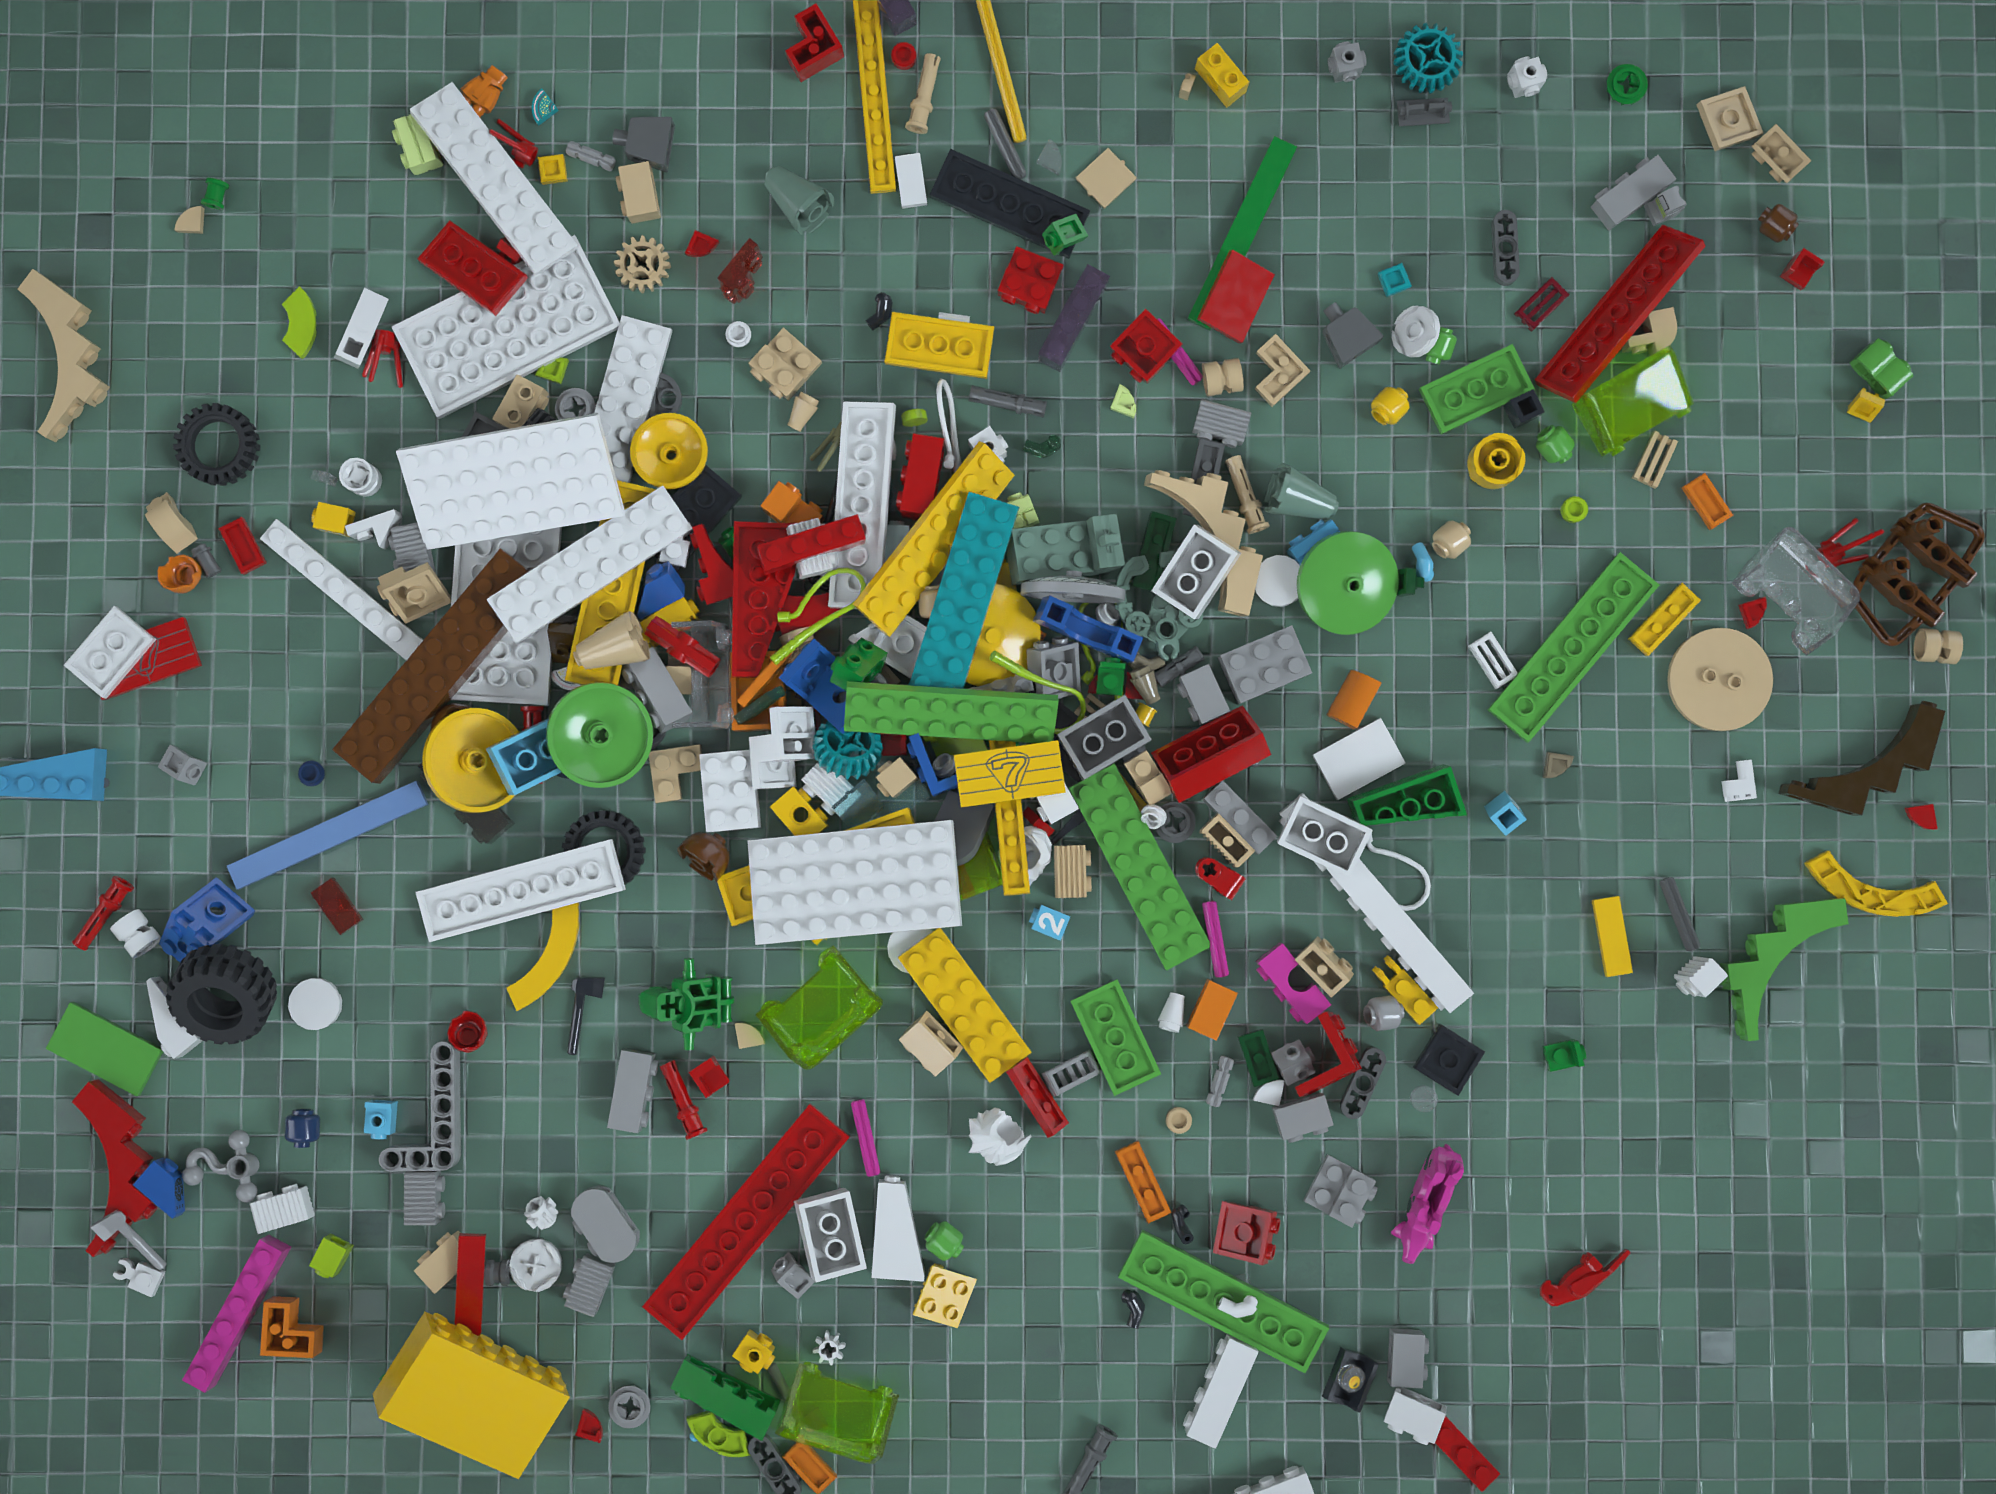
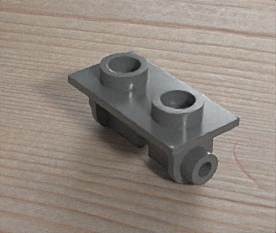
M1448 98L1397 101L1399 127L1450 123L1449 112L1452 111V102H1448Z

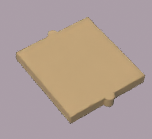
M1109 148L1076 177V180L1088 192L1087 195L1089 197L1092 196L1104 209L1137 179L1125 166V161H1120Z

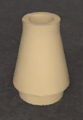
M800 392L799 396L795 397L787 425L801 432L805 424L817 411L819 400Z

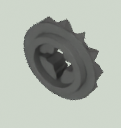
M1169 802L1161 806L1167 815V819L1162 826L1155 829L1157 834L1163 840L1170 843H1179L1188 839L1195 829V816L1192 810L1181 802ZM1169 812L1175 818L1185 817L1178 824L1180 833L1174 827H1164L1171 821Z

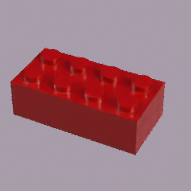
M1242 705L1151 752L1157 768L1163 774L1173 795L1180 803L1245 768L1260 762L1270 756L1271 752L1263 732Z

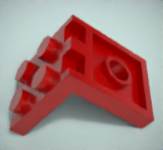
M1326 1011L1318 1015V1018L1342 1064L1296 1086L1295 1089L1299 1097L1308 1096L1362 1069L1355 1056V1053L1358 1052L1357 1047L1351 1038H1346L1343 1032L1346 1026L1339 1014L1336 1015L1333 1012Z

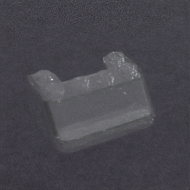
M1786 527L1774 536L1745 564L1732 582L1737 590L1745 596L1752 597L1762 589L1769 598L1778 604L1797 623L1791 633L1792 642L1806 656L1837 634L1860 600L1858 589L1804 536L1792 527Z

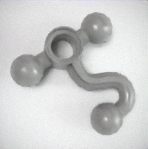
M236 1130L231 1133L228 1143L235 1150L236 1156L232 1157L227 1164H221L215 1154L207 1148L194 1149L186 1159V1168L182 1172L183 1181L190 1186H195L202 1181L204 1172L202 1168L197 1166V1160L203 1158L213 1172L219 1175L228 1174L231 1178L240 1180V1185L236 1189V1196L240 1201L244 1203L253 1201L257 1196L258 1190L256 1185L251 1183L250 1176L258 1171L259 1160L255 1155L246 1152V1147L250 1142L248 1133L243 1130ZM241 1160L246 1164L245 1172L240 1169Z

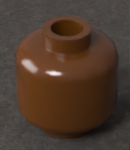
M1776 204L1772 209L1767 207L1758 219L1762 222L1759 231L1774 242L1779 243L1783 239L1787 241L1799 225L1796 222L1798 216L1782 204Z

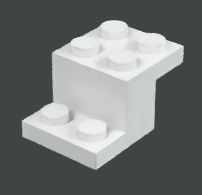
M813 707L769 708L771 734L749 737L753 789L797 787L795 761L814 759V750L812 749L813 741H815Z

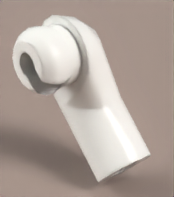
M1250 1295L1246 1296L1241 1303H1235L1222 1297L1217 1309L1235 1318L1253 1315L1257 1310L1258 1301Z

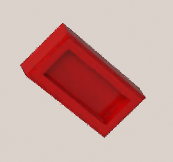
M240 517L218 528L241 574L245 575L267 563L245 518Z

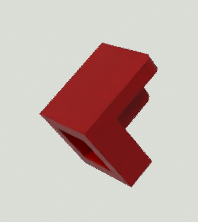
M1803 248L1791 258L1780 277L1801 291L1805 288L1815 271L1821 268L1825 261Z
M880 733L881 743H883L882 756H907V735Z
M714 1056L689 1072L705 1098L730 1082V1079Z

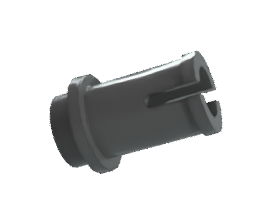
M201 544L192 549V558L198 561L206 578H211L219 574L222 569L211 554V547Z

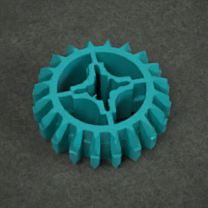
M1426 22L1423 24L1422 29L1416 25L1413 27L1412 32L1406 31L1404 33V39H1399L1397 43L1398 48L1394 51V55L1397 58L1394 59L1393 64L1400 66L1396 70V75L1404 74L1401 80L1402 83L1411 82L1409 85L1410 90L1416 85L1419 86V93H1422L1425 87L1430 94L1434 92L1435 87L1442 91L1445 87L1444 84L1450 86L1453 82L1452 78H1457L1459 75L1458 69L1463 65V62L1459 59L1462 58L1463 51L1457 50L1461 45L1460 42H1453L1455 33L1449 36L1446 34L1447 27H1444L1442 31L1437 30L1438 25L1436 23L1432 29H1429ZM1419 42H1432V44L1425 46ZM1439 47H1441L1442 50L1445 52L1447 61H1445V57H1443L1440 54ZM1433 51L1431 60L1423 66L1426 55L1429 56L1430 52ZM1409 55L1417 63V70L1411 64ZM1427 71H1433V72H1435V73H1437L1438 71L1440 72L1439 74H1436V75H1425V74H1424V73L1427 72Z
M827 721L826 724H821L819 730L814 735L815 741H813L812 745L814 760L819 761V768L826 767L827 774L834 772L836 778L840 775L845 776L846 780L850 776L857 780L860 775L867 777L869 772L874 771L881 760L883 743H881V735L876 733L845 731L842 734Z

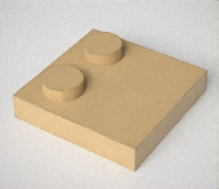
M1745 86L1701 100L1696 104L1714 151L1757 138L1763 134Z

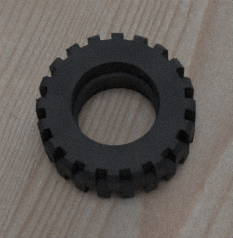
M213 944L212 947L205 945L190 951L182 959L167 987L166 1003L169 1006L168 1009L171 1016L176 1017V1023L180 1027L184 1026L187 1029L186 1032L193 1036L195 1034L200 1037V1040L205 1042L208 1040L214 1041V1044L222 1045L224 1042L236 1044L240 1040L243 1042L251 1039L265 1025L277 998L276 981L272 977L273 974L268 966L264 967V962L258 956L256 958L251 956V952L244 949V951H241L234 945H228V947L223 946V944ZM206 987L222 989L233 995L238 1001L221 999L213 995Z

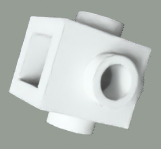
M1527 56L1516 60L1507 74L1508 84L1513 91L1514 97L1517 98L1524 95L1529 97L1539 93L1547 79L1545 65L1541 64L1539 57L1530 59Z
M990 426L968 439V444L972 450L979 441L983 442L1003 463L1005 462L1004 458L1007 457L1005 449L1008 448V445L1001 434L996 436Z

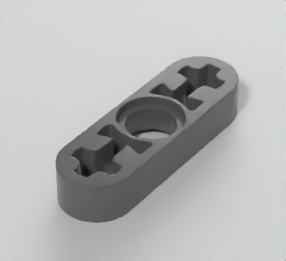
M1502 210L1495 215L1491 223L1493 268L1495 281L1502 286H1509L1516 281L1520 273L1517 218L1512 211ZM1502 217H1505L1506 222H1510V224L1506 227V235L1498 237V235H1502L1504 232L1503 224L1498 222H1500ZM1499 243H1510L1512 252L1507 255L1502 254L1499 250ZM1512 259L1513 261L1508 262L1507 269L1508 272L1513 274L1506 279V276L1501 274V272L1505 269V261Z
M1376 1047L1365 1049L1359 1059L1361 1067L1364 1066L1368 1069L1370 1061L1367 1059V1056L1374 1055L1377 1052V1058L1380 1059V1062L1378 1064L1374 1063L1370 1069L1375 1072L1374 1076L1366 1071H1361V1069L1354 1072L1340 1101V1110L1349 1119H1357L1363 1115L1386 1064L1384 1052ZM1367 1076L1369 1078L1370 1085L1366 1090H1359L1356 1087L1358 1077ZM1353 1090L1360 1095H1365L1363 1100L1359 1097L1357 1098L1356 1105L1359 1109L1357 1111L1353 1110L1349 1114L1346 1104L1347 1102L1352 1103L1355 1095L1350 1094Z
M765 1434L763 1441L758 1440L760 1443H767L765 1451L769 1457L763 1462L762 1459L765 1458V1454L761 1449H755L758 1439L752 1437L748 1445L749 1453L776 1494H784L783 1492L786 1488L784 1483L781 1481L777 1484L776 1482L783 1479L787 1474L789 1477L785 1479L786 1484L789 1487H795L794 1494H801L802 1486L789 1464L782 1458L783 1455L772 1438ZM773 1461L779 1462L783 1468L782 1472L778 1475L771 1474L768 1471L769 1463Z

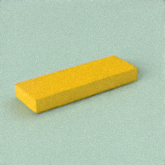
M1683 582L1680 583L1633 632L1628 640L1645 656H1649L1701 599Z
M1613 896L1592 900L1605 977L1633 973L1620 897Z

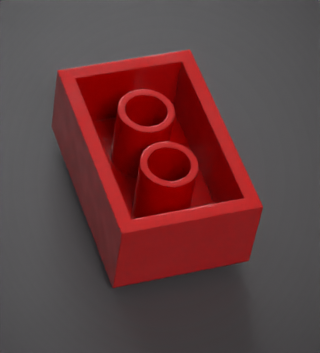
M913 433L912 440H907L905 455L908 465H903L900 479L904 489L903 491H898L896 501L897 510H900L902 518L918 520L937 496L945 451L944 438Z

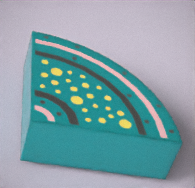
M542 88L536 93L532 102V115L538 126L559 111Z

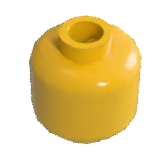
M1385 387L1371 403V414L1374 419L1382 425L1396 424L1410 408L1407 400L1408 394L1399 387Z

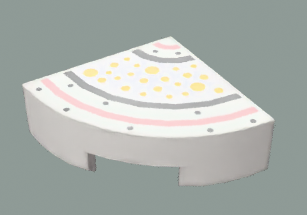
M567 667L550 673L552 680L563 689L571 691L581 686L580 684L565 681Z

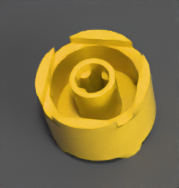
M1505 433L1491 434L1478 442L1469 453L1467 467L1470 479L1487 489L1505 487L1523 471L1525 453L1513 436ZM1497 457L1496 461L1500 464L1496 466L1492 458Z

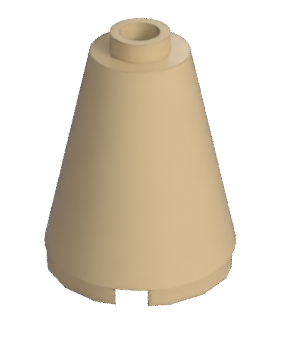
M630 611L623 613L577 644L576 651L573 652L577 665L583 666L585 669L644 662L650 659L647 640H643L641 634L643 629L635 614Z

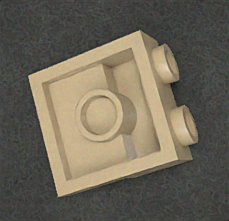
M783 327L768 345L765 344L748 364L752 368L750 373L758 381L762 382L764 379L771 385L769 390L780 399L783 396L789 401L818 369L822 361Z
M428 562L407 572L403 567H400L378 577L380 585L377 586L380 596L383 600H389L391 611L395 616L399 615L405 624L451 603L450 594Z

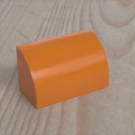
M1350 670L1326 715L1353 730L1357 729L1381 682L1361 672Z
M1207 979L1186 1027L1217 1041L1238 993Z

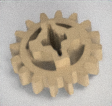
M641 235L639 242L634 237H631L632 244L630 245L623 242L622 245L625 250L623 252L617 250L616 254L620 257V260L614 261L615 266L619 267L615 272L618 277H622V284L627 285L629 283L631 291L638 287L641 293H644L645 287H649L651 292H653L654 284L662 287L663 284L660 279L662 277L668 278L669 275L665 269L671 268V264L665 261L670 257L667 252H663L664 246L662 244L656 246L654 238L647 242L643 235ZM639 249H647L646 251H637ZM628 258H630V265L627 267L628 270H626V263ZM636 258H638L640 262L642 261L643 263H646L649 271L646 268L639 266ZM659 258V267L656 272L655 264L658 262L657 259ZM639 278H649L646 280H638Z

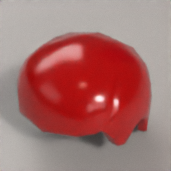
M463 1011L461 1015L453 1018L447 1032L449 1043L457 1051L468 1053L480 1048L488 1035L486 1022L478 1013L472 1011Z

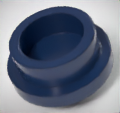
M306 761L300 766L298 777L306 786H317L323 781L325 770L317 761Z

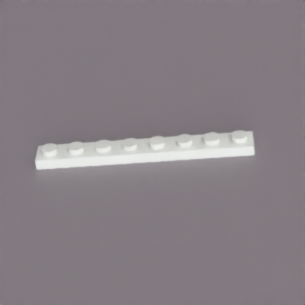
M276 519L261 536L260 539L405 660L411 656L423 641L421 637L280 520Z

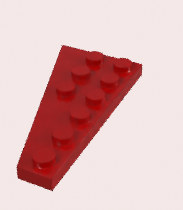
M734 521L731 678H757L778 623V612H782L797 569L795 564L789 568L765 575L757 553V545L788 536L787 527L795 523Z

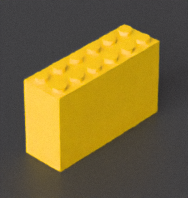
M427 1312L423 1313L373 1393L378 1418L517 1479L522 1475L570 1398L566 1384L563 1382L561 1372L552 1366H547L546 1368L539 1365V1362L531 1356L526 1355L522 1357L507 1345L501 1347L494 1344V1341L486 1335L480 1334V1336H477L462 1324L455 1326L449 1323L441 1314L434 1313L432 1315Z

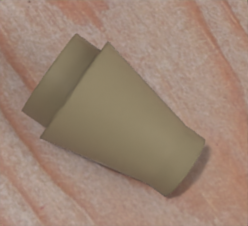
M1144 665L1130 672L1132 677L1130 681L1143 697L1146 705L1161 699L1158 693L1154 669H1150L1149 665Z

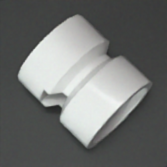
M350 458L340 468L339 478L342 485L357 495L363 497L372 496L381 488V473L364 459Z
M140 909L128 913L110 928L119 941H125L124 948L133 959L151 950L161 939V936L154 927L147 926L148 920Z

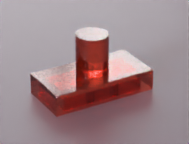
M330 878L311 892V895L339 935H343L364 920L335 878Z

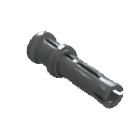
M1101 1424L1096 1426L1097 1432L1091 1443L1086 1444V1453L1063 1494H1081L1099 1462L1106 1459V1452L1112 1441H1116L1118 1435L1114 1431Z

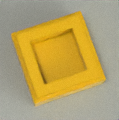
M563 154L538 157L542 185L568 182Z

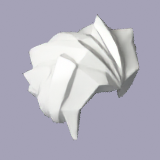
M1034 826L1024 827L1029 885L1031 886L1039 874L1043 873L1045 866L1050 863L1052 844L1044 830ZM998 850L997 853L1000 860V850Z
M993 1108L990 1111L986 1110L983 1114L978 1112L977 1118L969 1119V1136L972 1140V1147L969 1153H980L988 1163H994L995 1166L1014 1161L1022 1153L1032 1137L1031 1135L1024 1137L1023 1130L1021 1131V1127L1018 1126L1017 1122H1012L1011 1116L1006 1115L1005 1111H1000L1001 1109Z

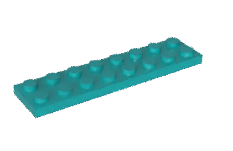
M972 492L968 493L912 673L910 686L964 689L1018 515V506Z

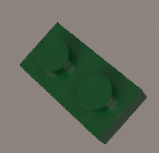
M1263 1029L1237 1036L1253 1087L1279 1080Z

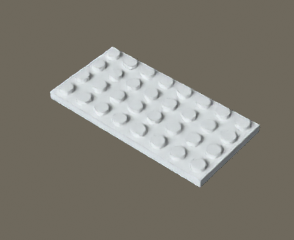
M575 235L571 237L577 243L578 249L537 276L534 275L524 261L514 265L524 272L528 279L497 316H494L460 292L392 326L438 419L511 384L517 374L524 377L538 370L541 366H546L554 362L555 359L564 357L618 330L620 322Z
M599 413L399 448L396 451L423 543L426 544L427 550L621 517L625 514Z
M562 527L455 545L451 606L500 548L510 554L529 571L559 553ZM549 624L518 644L507 631L451 700L549 706L550 673L552 672V657L547 633Z
M953 820L748 840L755 945L962 926Z

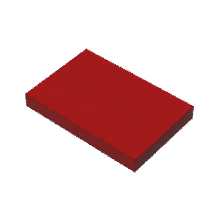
M1230 250L1197 320L1239 344L1243 343L1275 274L1240 253Z

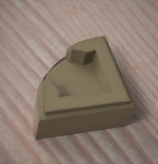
M1547 752L1543 778H1554L1563 774L1571 766L1574 756Z

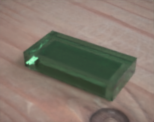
M782 685L763 694L733 717L738 724H742L759 715L785 696L786 692Z

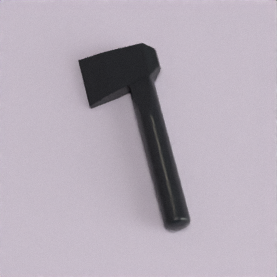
M576 978L572 982V990L575 992L567 1049L569 1055H577L585 995L602 998L605 978Z

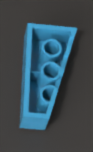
M93 748L0 767V796L104 801L107 750Z

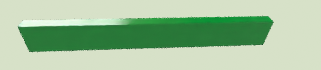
M1274 136L1189 314L1188 321L1209 331L1211 330V327L1197 320L1229 251L1234 250L1246 256L1297 146Z

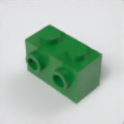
M861 637L854 645L850 644L842 657L837 656L831 665L833 673L830 682L845 691L847 689V681L871 683L882 672L888 652Z

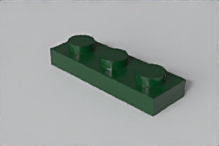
M1154 511L1150 512L1139 556L1145 555L1149 569L1142 575L1133 576L1132 587L1152 592L1151 590L1161 577L1164 569L1159 565V553L1169 550L1177 518Z

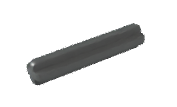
M997 109L988 110L984 113V118L1011 175L1018 179H1023L1026 177L1025 168Z
M1667 877L1660 880L1659 884L1685 950L1694 951L1700 948L1699 940L1675 879Z

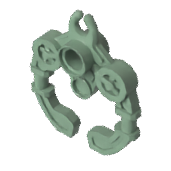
M1176 551L1159 553V565L1161 568L1166 569ZM1145 555L1132 557L1125 563L1117 576L1116 586L1130 590L1128 584L1131 577L1142 575L1149 569ZM1126 593L1125 601L1114 605L1123 622V628L1155 643L1158 655L1164 661L1169 659L1168 655L1163 651L1166 645L1173 647L1170 657L1175 659L1179 653V638L1188 628L1198 626L1203 620V613L1199 619L1194 620L1181 610L1173 608L1172 604L1158 595L1152 597L1148 615L1144 612L1133 611L1131 608L1133 607L1132 602L1127 603ZM1163 622L1167 623L1170 627V633L1167 637L1160 633V625Z

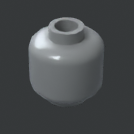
M1393 996L1375 997L1370 999L1364 1007L1363 1016L1366 1024L1371 1026L1373 1030H1391L1399 1027L1401 1019L1404 1018V1008Z

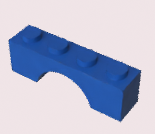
M1050 595L1042 598L1033 620L1037 624L1108 656L1119 658L1124 663L1134 661L1143 637L1121 627L1108 625L1088 617L1076 610L1074 606Z

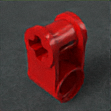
M1209 857L1199 859L1195 865L1196 875L1230 900H1233L1246 880L1236 871ZM1212 863L1211 869L1213 873H1207L1204 876L1205 870L1202 868L1203 865H1210Z

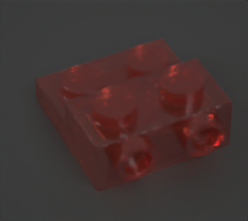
M751 238L746 241L717 277L721 285L719 289L723 292L722 295L732 304L740 303L742 299L746 300L753 293V285L755 283L751 272L754 274L762 265L761 260L763 257L759 246Z

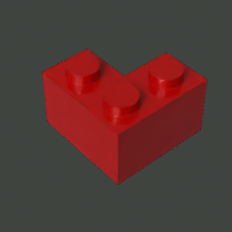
M817 3L794 16L796 26L804 40L785 50L787 60L800 82L844 58L843 47Z

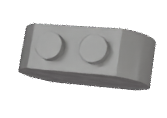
M601 1185L592 1186L583 1191L573 1202L571 1217L574 1221L572 1224L575 1230L580 1235L584 1234L589 1241L587 1246L594 1256L598 1255L602 1261L615 1263L626 1259L635 1250L639 1243L640 1231L609 1187Z

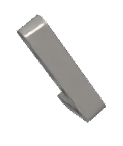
M448 1040L436 1043L430 1053L431 1144H401L386 1148L379 1155V1164L386 1171H443L455 1166L460 1160V1051H457ZM443 1045L450 1049L449 1059L441 1056L440 1049ZM442 1072H447L450 1075L451 1081L449 1085L441 1082L440 1076ZM442 1098L450 1101L451 1108L449 1111L442 1109L440 1104ZM443 1124L450 1127V1137L442 1135L441 1126ZM416 1151L424 1154L425 1162L423 1164L415 1160ZM442 1151L450 1153L451 1162L449 1164L442 1161ZM390 1152H395L398 1155V1164L391 1163L389 1160Z

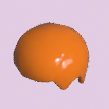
M184 554L169 557L168 562L164 566L158 567L159 583L163 588L174 593H187L193 590L201 580L202 572L200 565L194 558Z

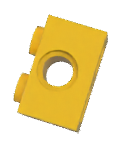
M1218 43L1197 58L1195 70L1226 108L1247 92L1249 86L1248 79Z
M793 786L770 806L794 836L822 833L829 827L825 822L829 818L819 807L814 809L810 805L809 801L812 798L802 787L798 790ZM801 807L808 811V818L804 822H798L795 819V811Z

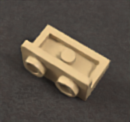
M1777 124L1752 145L1755 151L1751 154L1761 165L1766 161L1771 166L1772 170L1769 173L1778 183L1782 180L1788 183L1811 162L1808 156Z

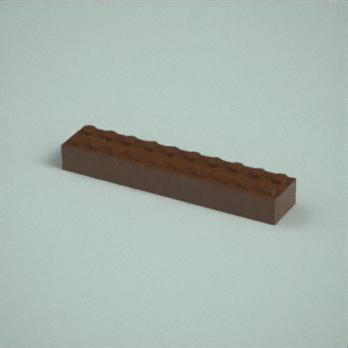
M500 548L332 750L371 783L381 784L432 723L435 714L447 705L507 633L508 630L487 599L530 571Z

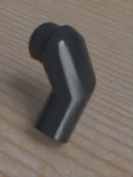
M884 292L878 293L875 297L877 302L876 313L865 320L872 331L890 319L892 314V299Z
M1126 1289L1121 1295L1122 1302L1127 1303L1131 1311L1126 1325L1139 1329L1145 1311V1304L1138 1292Z

